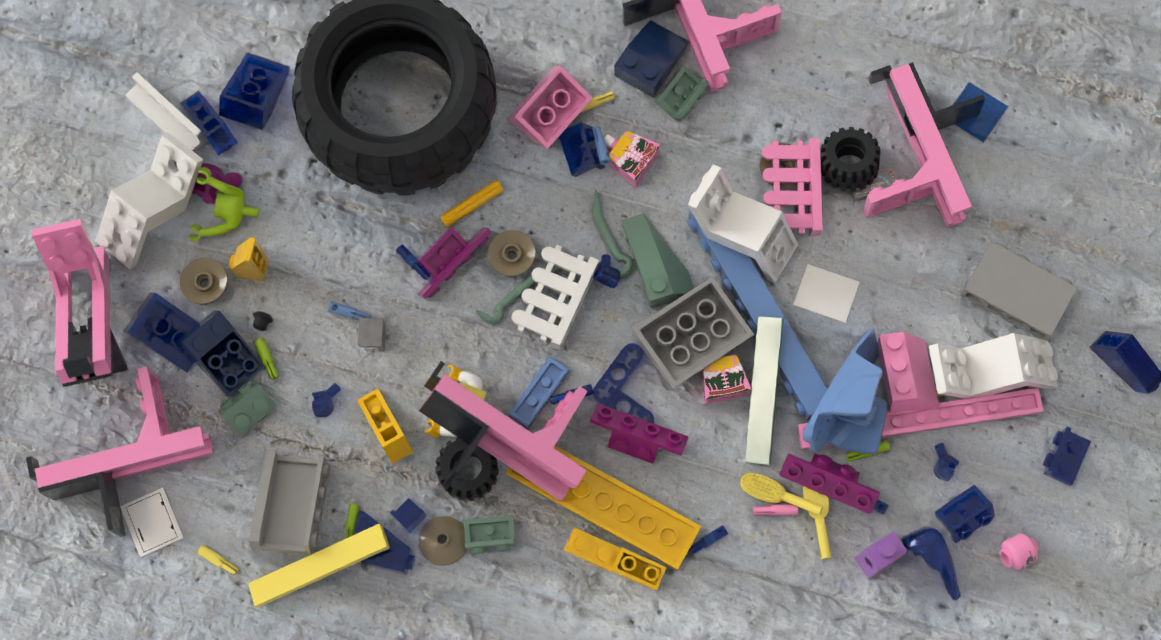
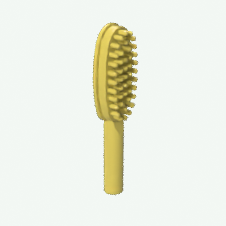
M746 473L741 478V488L759 500L770 503L785 501L817 515H820L823 506L786 492L780 483L769 477L755 473Z
M803 486L804 499L823 506L820 515L810 511L808 513L815 519L822 559L832 558L824 518L828 514L829 498Z

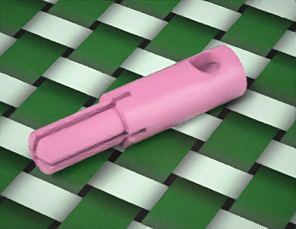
M792 504L754 506L753 514H770V516L798 515V507Z

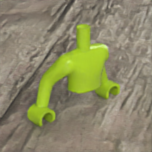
M201 167L198 170L199 173H203L207 177H198L197 182L199 184L207 183L223 192L217 194L214 217L222 218L226 222L210 228H202L198 224H193L190 230L196 231L198 235L190 234L189 239L196 242L201 237L219 236L230 232L241 225L243 215L258 218L259 208L245 206V192L211 177V171L206 167Z

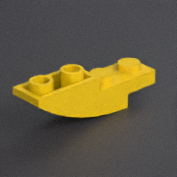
M575 527L572 529L563 550L583 559L584 562L653 590H658L667 568Z

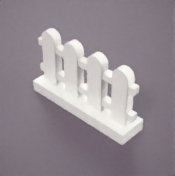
M556 245L555 249L545 247L542 250V259L548 263L546 269L535 268L532 271V279L538 283L536 290L525 289L522 292V300L528 304L526 311H514L512 321L515 325H518V331L523 333L527 329L541 335L540 340L546 342L548 338L552 340V348L561 351L599 268V260L590 256L587 263L583 261L584 256L579 254L577 258L561 252L562 247ZM557 266L569 271L568 279L552 273L553 267ZM576 275L581 277L578 283L574 282ZM544 287L561 293L558 300L542 294ZM567 296L571 297L569 304L564 303ZM534 308L551 314L549 320L546 321L532 315ZM557 317L561 318L558 326L554 324Z

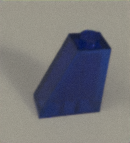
M1105 331L1090 346L1091 350L1135 392L1149 394L1158 389L1161 383V371L1133 334Z
M359 510L353 535L379 523L364 511ZM384 528L390 548L357 564L407 575L408 570H412L414 567L416 556L412 555L413 550Z

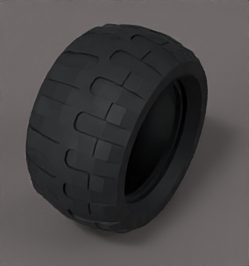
M352 0L348 3L342 1L329 10V16L323 22L317 21L309 31L307 42L304 48H300L294 70L295 79L292 86V104L297 124L313 155L327 166L335 176L375 194L383 195L384 192L396 193L399 196L415 194L416 190H422L427 187L434 189L446 183L447 178L456 172H462L470 164L473 155L477 150H480L491 129V121L496 111L497 93L493 64L486 45L458 11L452 7L448 8L439 0ZM396 51L413 52L428 57L444 69L451 79L448 98L436 117L414 132L400 136H377L356 128L341 114L342 94L348 80L361 65L376 56Z

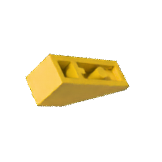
M250 237L236 248L235 254L231 255L229 266L237 277L263 281L269 259L257 240Z
M378 388L357 400L392 464L413 453L411 446Z

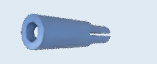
M595 126L592 130L601 165H607L610 163L605 139L602 136L600 127Z
M333 301L330 302L328 308L329 312L352 319L371 318V314Z

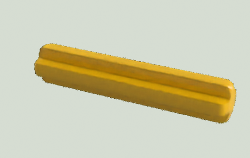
M494 180L440 216L441 221L446 227L451 226L503 192L502 185L498 180Z

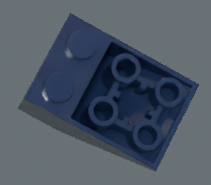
M214 310L177 340L191 359L227 397L231 396L265 367L221 311Z

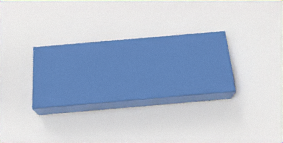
M550 356L508 415L529 429L566 378L570 369Z

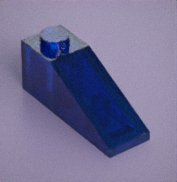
M199 90L180 103L218 155L228 151L238 143L226 123Z

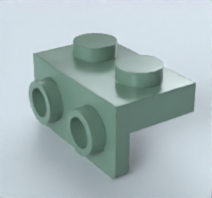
M685 65L680 66L654 102L673 119L685 118L693 110V103L704 96L707 91L705 88L709 82L706 79L700 80Z
M256 380L252 383L250 381L245 383L239 389L240 393L233 399L231 397L227 398L220 405L221 409L218 410L221 417L239 437L277 406Z
M513 515L464 520L465 549L471 550V554L486 553V549L496 548V552L510 551L511 546H516Z

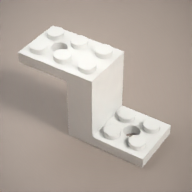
M166 132L162 134L151 169L111 190L95 242L100 246H104L106 251L127 268L132 269L135 267L147 232L186 211L203 159L171 133Z
M712 165L709 172L704 174L702 183L697 191L691 195L688 206L707 239L756 259L766 280L775 284L798 247V243L783 212L733 192L720 167Z
M1013 333L965 348L942 344L929 346L937 392L941 395L968 399L994 395L1023 386L1048 390L1058 387L1056 381L1058 374L1052 362L1053 350L1047 340Z

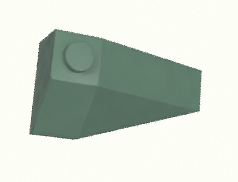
M645 214L622 220V225L650 308L675 301L694 288L689 272Z

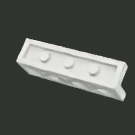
M136 72L132 76L136 85L125 94L127 99L164 133H171L189 149L197 152L207 142L201 130L141 75Z

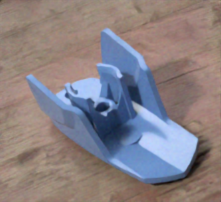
M869 328L855 346L806 425L803 440L810 443V450L819 452L826 444H830L840 449L860 453L876 454L878 452L888 403L876 395L883 372L881 368L873 364L878 357L875 329Z

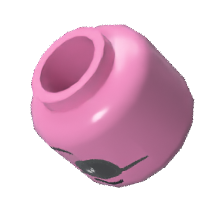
M1019 533L1002 543L999 555L1006 567L1021 570L1036 562L1039 547L1032 537L1029 538L1027 535Z

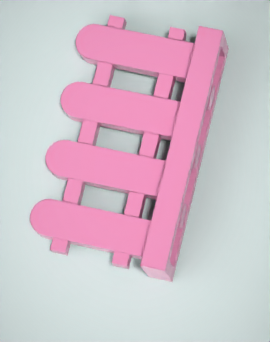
M810 138L807 145H803V141H796V145H779V141H772V145H767L762 150V157L773 163V168L765 169L762 174V178L766 183H773V191H767L764 194L763 202L767 206H774L777 210H780V206H798V214H784L790 228L798 229V234H805V229H809L810 236H819L823 231L820 138ZM779 161H797V168H779ZM803 161H807L808 168H803ZM780 183H797V191H780ZM804 184H808V191H804ZM805 206H809V214H805Z

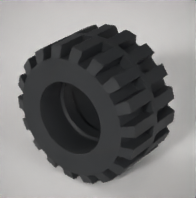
M843 127L839 128V132H831L830 137L824 139L820 155L821 175L825 176L827 184L832 183L833 188L840 187L841 191L846 192V189L856 192V188L863 190L866 188V184L871 185L874 178L878 175L881 150L877 139H872V134L870 132L864 133V129L861 128L854 130V127H849L848 130H845ZM853 155L860 158L861 161L848 164L842 162L839 158Z
M455 437L456 441L454 442L448 441L445 449L442 447L439 451L440 456L436 458L437 467L435 469L441 485H443L468 445L458 437ZM478 445L471 456L480 460L482 465L481 472L473 480L461 481L455 478L446 489L443 487L453 498L457 497L458 500L462 501L464 499L474 501L476 497L480 499L484 497V493H489L492 490V485H495L497 482V475H499L497 459Z

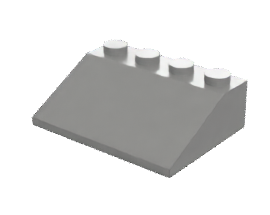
M713 276L632 329V336L673 388L678 387L754 336V333Z

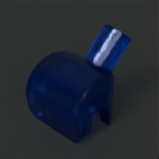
M604 254L601 256V262L593 278L599 283L615 288L619 283L621 274L618 269L610 266L611 256Z
M336 383L327 390L312 393L314 397L312 409L316 417H327L333 412L334 404L332 398L341 390Z
M940 443L934 446L939 459L934 464L933 470L937 478L949 481L953 477L955 472L953 469L959 464V461L947 453L944 443Z

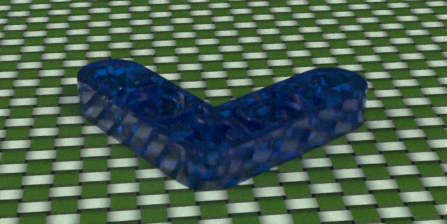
M630 343L623 347L593 389V397L598 404L617 410L616 406L619 402L626 401L631 406L626 414L632 415L634 409L637 408L636 415L641 418L647 416V421L654 424L653 414L621 391L643 359L642 348L635 343ZM635 350L637 351L636 356L638 358H632L629 361L628 366L632 367L629 370L628 367L625 364H623L628 359V354L626 352H633ZM616 368H621L624 370L625 376L621 380H615L612 378L611 372ZM606 379L611 384L617 386L616 389L613 386L609 388V397L599 398L600 392L598 390H605L608 386V382L605 381Z

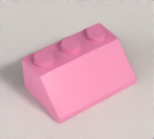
M559 65L549 70L507 119L525 136L548 149L593 97Z
M905 332L879 335L877 344L878 356L883 372L882 376L890 413L939 407L925 340Z

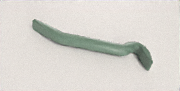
M595 190L592 211L593 219L613 258L617 262H625L627 264L617 275L616 281L632 272L634 263L629 256L621 253L602 216L597 190Z
M553 267L552 273L555 274L562 270V268ZM532 274L496 305L495 310L498 313L495 317L477 310V314L481 319L491 325L502 321L504 310L518 299L525 289H529L536 283L532 279Z

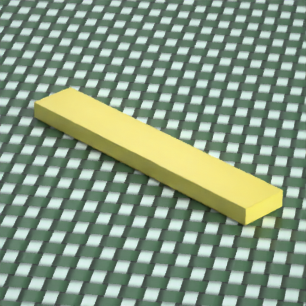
M377 524L248 583L254 605L261 607L389 549L390 546L383 525Z

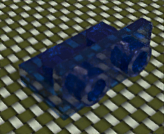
M583 122L564 130L559 136L571 175L574 177L595 167L598 169L605 168V165H601L594 142L593 127Z
M1066 426L1062 431L1058 430L1053 438L1052 444L1055 447L1053 452H1048L1044 459L1043 466L1046 468L1043 474L1068 486H1072L1091 441L1070 432L1072 428Z
M973 485L936 510L935 517L951 533L952 540L958 543L969 538L979 527L988 525L995 517L993 504Z

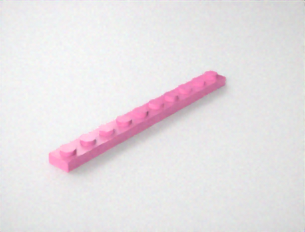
M1039 388L942 402L936 408L894 413L887 411L881 438L1040 414L1044 410ZM808 423L798 424L797 426L801 450L810 449V443L803 440L804 429Z

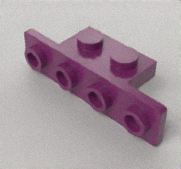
M450 227L417 260L433 276L418 292V295L425 299L433 297L440 289L438 286L444 280L448 281L456 273L454 269L460 263L465 264L472 257L473 254L471 252L477 246L480 248L488 241V235L491 233V230L483 227L466 242L453 227Z
M601 404L596 405L590 418V423L612 430L608 443L609 448L652 464L655 461L659 448L682 455L688 441V436Z
M814 453L811 462L788 454L779 473L783 478L868 514L872 513L880 494L879 491L857 482L860 472L856 471L855 468L847 464L841 465L836 463L826 455Z

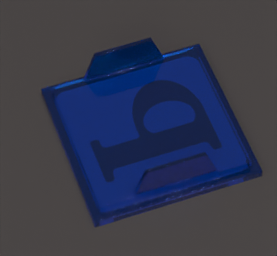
M968 82L953 105L980 95H984L985 101L978 116L954 125L984 143L1008 106Z

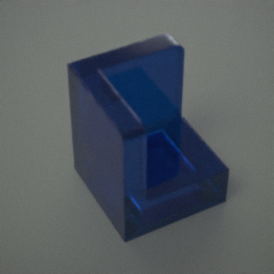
M410 498L396 511L392 510L390 512L391 516L409 533L427 517L425 512Z

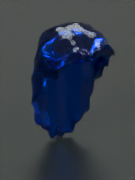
M927 526L903 536L901 541L904 547L911 550L914 556L920 555L931 568L939 571L948 594L953 600H958L961 597L956 571L943 535L937 529Z

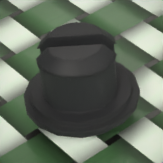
M261 311L253 313L255 318L253 327L260 331L267 330L268 323L273 322L271 315Z

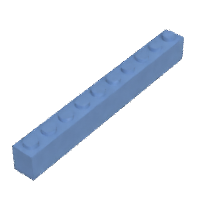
M690 210L689 220H687L689 228L693 233L697 232L700 237L699 244L702 250L710 254L712 258L710 262L716 273H721L724 278L722 280L724 288L728 293L732 292L736 299L734 304L740 313L743 312L748 319L746 324L751 331L757 335L758 316L784 319L779 374L784 381L782 386L787 395H792L796 401L794 403L796 411L800 416L804 415L806 420H809L826 393V386L749 256L707 239Z

